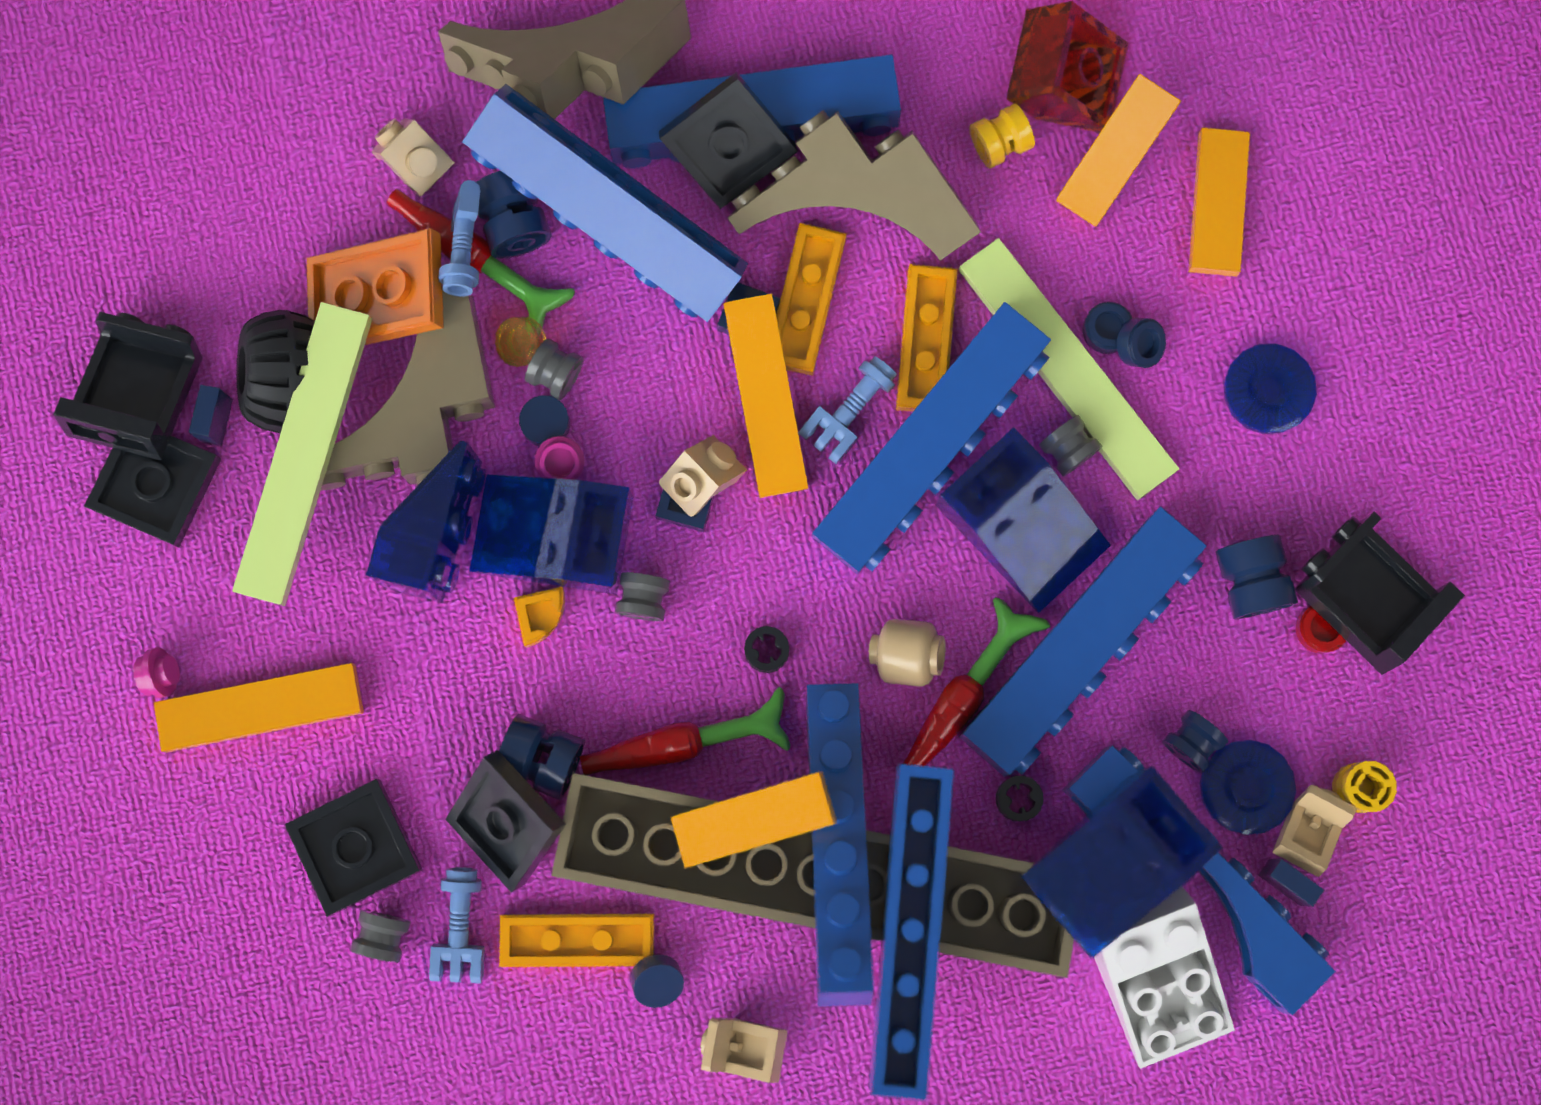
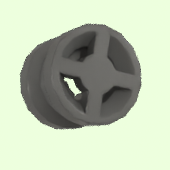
M548 338L542 342L533 355L525 374V382L533 386L541 384L550 390L551 396L562 400L574 385L583 366L584 358L575 352L566 354L559 350L557 342Z
M1079 415L1061 425L1039 444L1044 453L1052 454L1058 462L1057 470L1062 477L1078 468L1103 447L1097 439L1089 438L1084 431V422Z
M621 573L620 584L624 590L622 599L616 602L615 614L641 620L664 621L665 609L662 607L663 595L669 592L670 580L641 573Z
M360 910L358 921L361 925L359 937L352 940L350 951L377 960L399 963L403 953L399 946L401 937L409 931L411 921L380 912Z

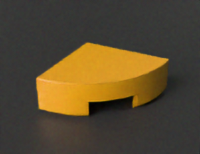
M563 586L514 598L523 643L526 648L545 640L558 626L565 608V591Z

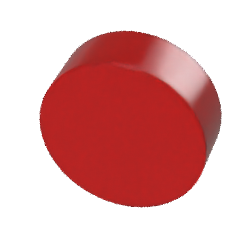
M1311 606L1304 609L1298 616L1295 627L1296 635L1300 643L1307 650L1319 654L1329 653L1339 649L1346 642Z

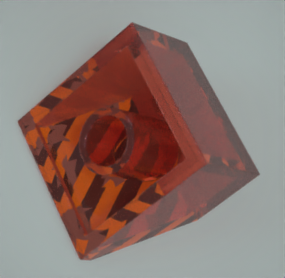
M1073 1L1026 9L1006 99L1013 104H1017L1023 111L1035 119L1100 133L1115 110L1129 43Z

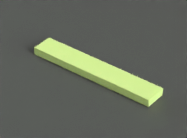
M999 238L960 266L959 272L992 315L1006 302L1051 339L1043 350L1050 358L1038 371V374L1072 417L1079 415L1083 420L1084 431L1089 438H1095L1100 442L1103 447L1099 452L1137 501L1179 470V467Z
M323 302L320 303L306 349L308 365L301 366L299 375H305L297 389L293 391L232 591L235 593L286 606L372 323V318L368 314Z

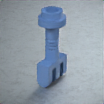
M472 180L462 183L453 208L451 223L453 242L450 264H445L439 268L438 278L439 282L443 285V291L458 297L471 295L473 288L479 283V271L470 266L474 223L478 215L480 187Z
M876 356L870 362L864 361L858 369L865 376L853 389L847 400L843 402L844 404H841L832 416L819 406L798 433L807 440L814 434L817 427L821 426L825 431L814 444V447L820 452L834 438L837 439L840 443L832 450L829 459L835 464L842 460L858 440V437L847 428L856 418V414L860 413L859 410L863 409L879 388L889 393L895 386L892 380L897 376V373Z
M464 867L447 868L446 878L441 879V890L451 892L450 929L448 931V944L434 943L431 946L430 981H441L444 971L443 961H450V982H462L464 962H471L470 982L482 984L485 946L468 945V918L470 917L471 893L480 892L482 887V880L477 878V869Z

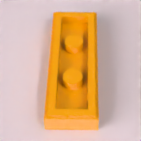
M1139 74L1056 198V201L1097 227L1182 101L1144 75Z
M1202 127L1198 133L1188 272L1235 277L1241 272L1250 132Z
M799 223L776 316L786 370L813 376L846 242V233Z
M909 264L896 410L913 412L949 369L958 268Z
M823 772L814 773L671 817L685 868L837 823Z
M654 914L500 915L499 967L635 966L643 958L654 955Z

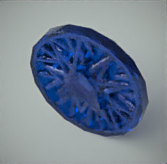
M1258 344L1243 351L1229 366L1223 382L1224 400L1231 415L1245 428L1260 434H1282L1297 427L1312 411L1317 396L1316 378L1308 362L1295 350L1279 344Z
M1254 740L1230 742L1222 750L1215 751L1209 758V766L1202 773L1199 783L1202 803L1211 818L1226 830L1242 835L1266 833L1280 825L1292 810L1296 795L1294 772L1285 757L1270 745Z

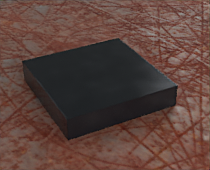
M737 71L659 130L660 140L720 209L798 152L796 143Z
M173 436L169 440L162 460L112 448L84 507L179 548L219 466L221 458Z
M498 750L482 759L445 819L511 893L526 884L566 825Z
M375 779L284 824L327 917L333 916L423 871L380 779Z

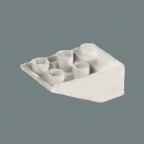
M1174 875L1079 913L1092 954L1140 1069L1235 1031L1197 905Z

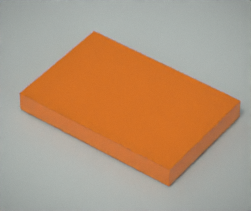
M432 228L306 258L308 317L312 320H316L321 302L368 314L372 318V323L365 345L444 328L442 283L439 282L438 278L439 268L442 266L440 233Z

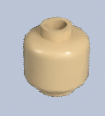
M891 619L884 624L880 635H872L869 644L870 664L877 665L879 676L885 683L925 686L931 682L934 675L940 676L943 671L946 652L945 638L937 634L934 625L930 622Z

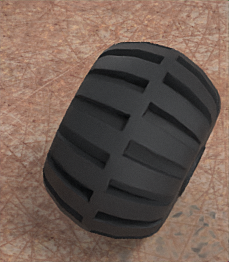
M288 310L264 312L248 320L240 332L236 367L239 409L247 421L261 429L281 433L293 391L297 389L305 375H299L301 366L308 365V352L306 349L315 323L314 320L306 315Z

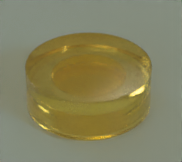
M526 316L513 317L503 321L498 327L495 335V346L500 358L508 365L514 367L527 366L539 346L546 340V336L541 325L533 318Z

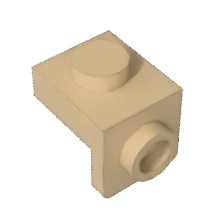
M395 118L387 123L375 136V140L379 144L371 151L377 159L383 160L420 197L455 163L413 119L405 118L399 123Z
M712 435L684 450L660 479L659 484L687 515L692 517L698 514L714 495L735 484L747 469L737 460L734 451L728 445L720 442Z
M1310 785L1291 804L1272 853L1319 877L1327 870L1341 831L1353 819L1356 807L1342 800L1338 794L1331 790Z
M711 1018L701 1040V1053L703 1055L701 1069L708 1072H726L768 1083H779L788 1030L736 1018Z

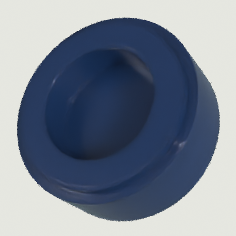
M1104 302L1093 307L1083 323V336L1086 343L1093 350L1100 353L1111 354L1118 352V333L1123 324L1132 319L1130 312L1122 305L1114 302Z
M1132 318L1123 324L1117 337V351L1125 364L1133 367L1149 368L1157 364L1162 358L1166 347V336L1159 322L1149 318Z
M543 395L532 398L523 406L519 416V424L525 437L532 444L540 446L543 441L550 437L567 436L570 429V417L562 402L554 397Z
M655 954L643 958L634 966L630 975V982L636 1000L647 1007L659 1008L669 1005L683 991L684 979L679 964L667 955Z

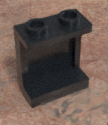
M99 312L95 322L101 335L74 399L70 400L60 397L53 416L68 437L162 460L203 357L194 337L181 327L170 324L163 327L147 324L138 317L123 312L116 315Z
M1373 511L1360 522L1352 516L1332 535L1337 544L1329 553L1322 548L1301 568L1307 576L1296 586L1295 591L1383 675L1405 663L1465 595L1451 581L1437 590L1434 589L1372 529L1382 519Z

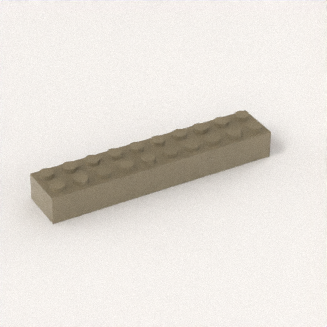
M572 773L563 817L566 825L560 832L551 876L815 928L812 831L685 868L671 817L712 805L719 801ZM866 830L871 939L881 941L890 835ZM947 846L939 953L1068 978L1085 873Z

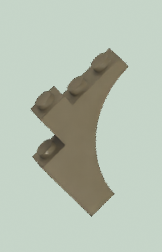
M625 0L593 16L539 29L494 30L450 21L438 31L445 62L450 72L491 86L497 90L507 84L553 119L562 113L584 91L625 104L691 39L685 0Z
M824 110L799 127L804 136L796 144L806 159L800 163L796 156H793L771 173L776 181L760 192L757 186L753 185L732 201L736 210L728 217V220L738 234H741L759 222L791 210L825 206L852 208L883 217L905 228L928 246L940 261L981 232L979 225L913 130L903 136L898 129L875 146L879 154L872 159L840 112L837 111L828 117Z
M442 289L444 328L417 334L410 362L391 397L366 424L350 436L334 444L321 490L343 487L346 485L345 479L362 475L365 476L366 480L384 479L393 476L395 468H400L402 477L410 485L417 484V487L420 489L442 486L447 483L446 477L459 475L448 418L455 417V420L459 422L471 421L485 415L484 410L496 408L472 294L458 297L449 295Z

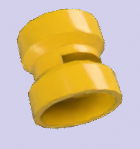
M1011 104L1001 109L997 118L991 120L982 118L970 124L969 127L974 147L980 159L988 168H993L1003 163L1006 156L1011 152L1022 154L1035 146V138L1030 123L1017 104Z
M1362 761L1343 766L1334 776L1332 791L1338 794L1345 802L1355 806V813L1378 812L1387 808L1394 801L1397 793V783L1392 771L1384 764L1377 761Z

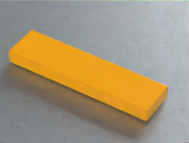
M766 294L723 303L759 497L765 498L807 490L809 487L772 294Z
M354 663L154 702L161 752L165 753L364 713L357 668Z

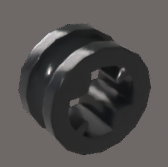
M764 626L755 629L745 641L744 651L747 662L758 672H776L788 660V639L783 632L775 627ZM765 636L776 639L775 648L781 651L779 658L775 661L773 657H770V663L768 664L758 661L759 652L753 649V645L758 639L764 643Z
M1014 776L1004 780L998 787L996 805L999 812L1005 818L1014 822L1027 821L1034 818L1040 812L1043 805V792L1040 785L1032 778ZM1021 784L1029 789L1027 798L1032 802V805L1027 812L1024 807L1019 808L1018 814L1009 808L1012 800L1006 794L1012 785L1014 790H1019Z

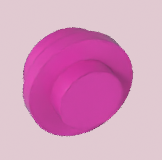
M553 436L543 441L538 447L535 454V467L539 476L547 483L557 486L567 485L575 481L582 473L584 454L581 447L573 439L566 436Z
M159 647L149 649L142 657H138L134 663V679L137 687L144 695L164 698L174 693L180 678V670L175 658L164 649Z

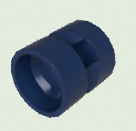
M502 171L487 175L476 182L480 187L478 217L481 220L487 221L483 227V232L491 255L494 258L501 259L513 258L537 250L544 246L552 236L544 211L540 207L534 206L538 202V198L530 199L521 194L513 186V179Z
M1280 535L1259 537L1232 544L1215 551L1222 578L1234 581L1235 584L1228 593V601L1233 619L1253 617L1288 608L1299 603L1290 576L1280 573V569L1287 563Z
M517 714L505 734L499 752L526 781H532L535 791L561 801L570 786L572 773H575L578 767L579 756H582L585 739L559 729L549 734L544 723ZM542 751L549 754L546 765L538 763Z

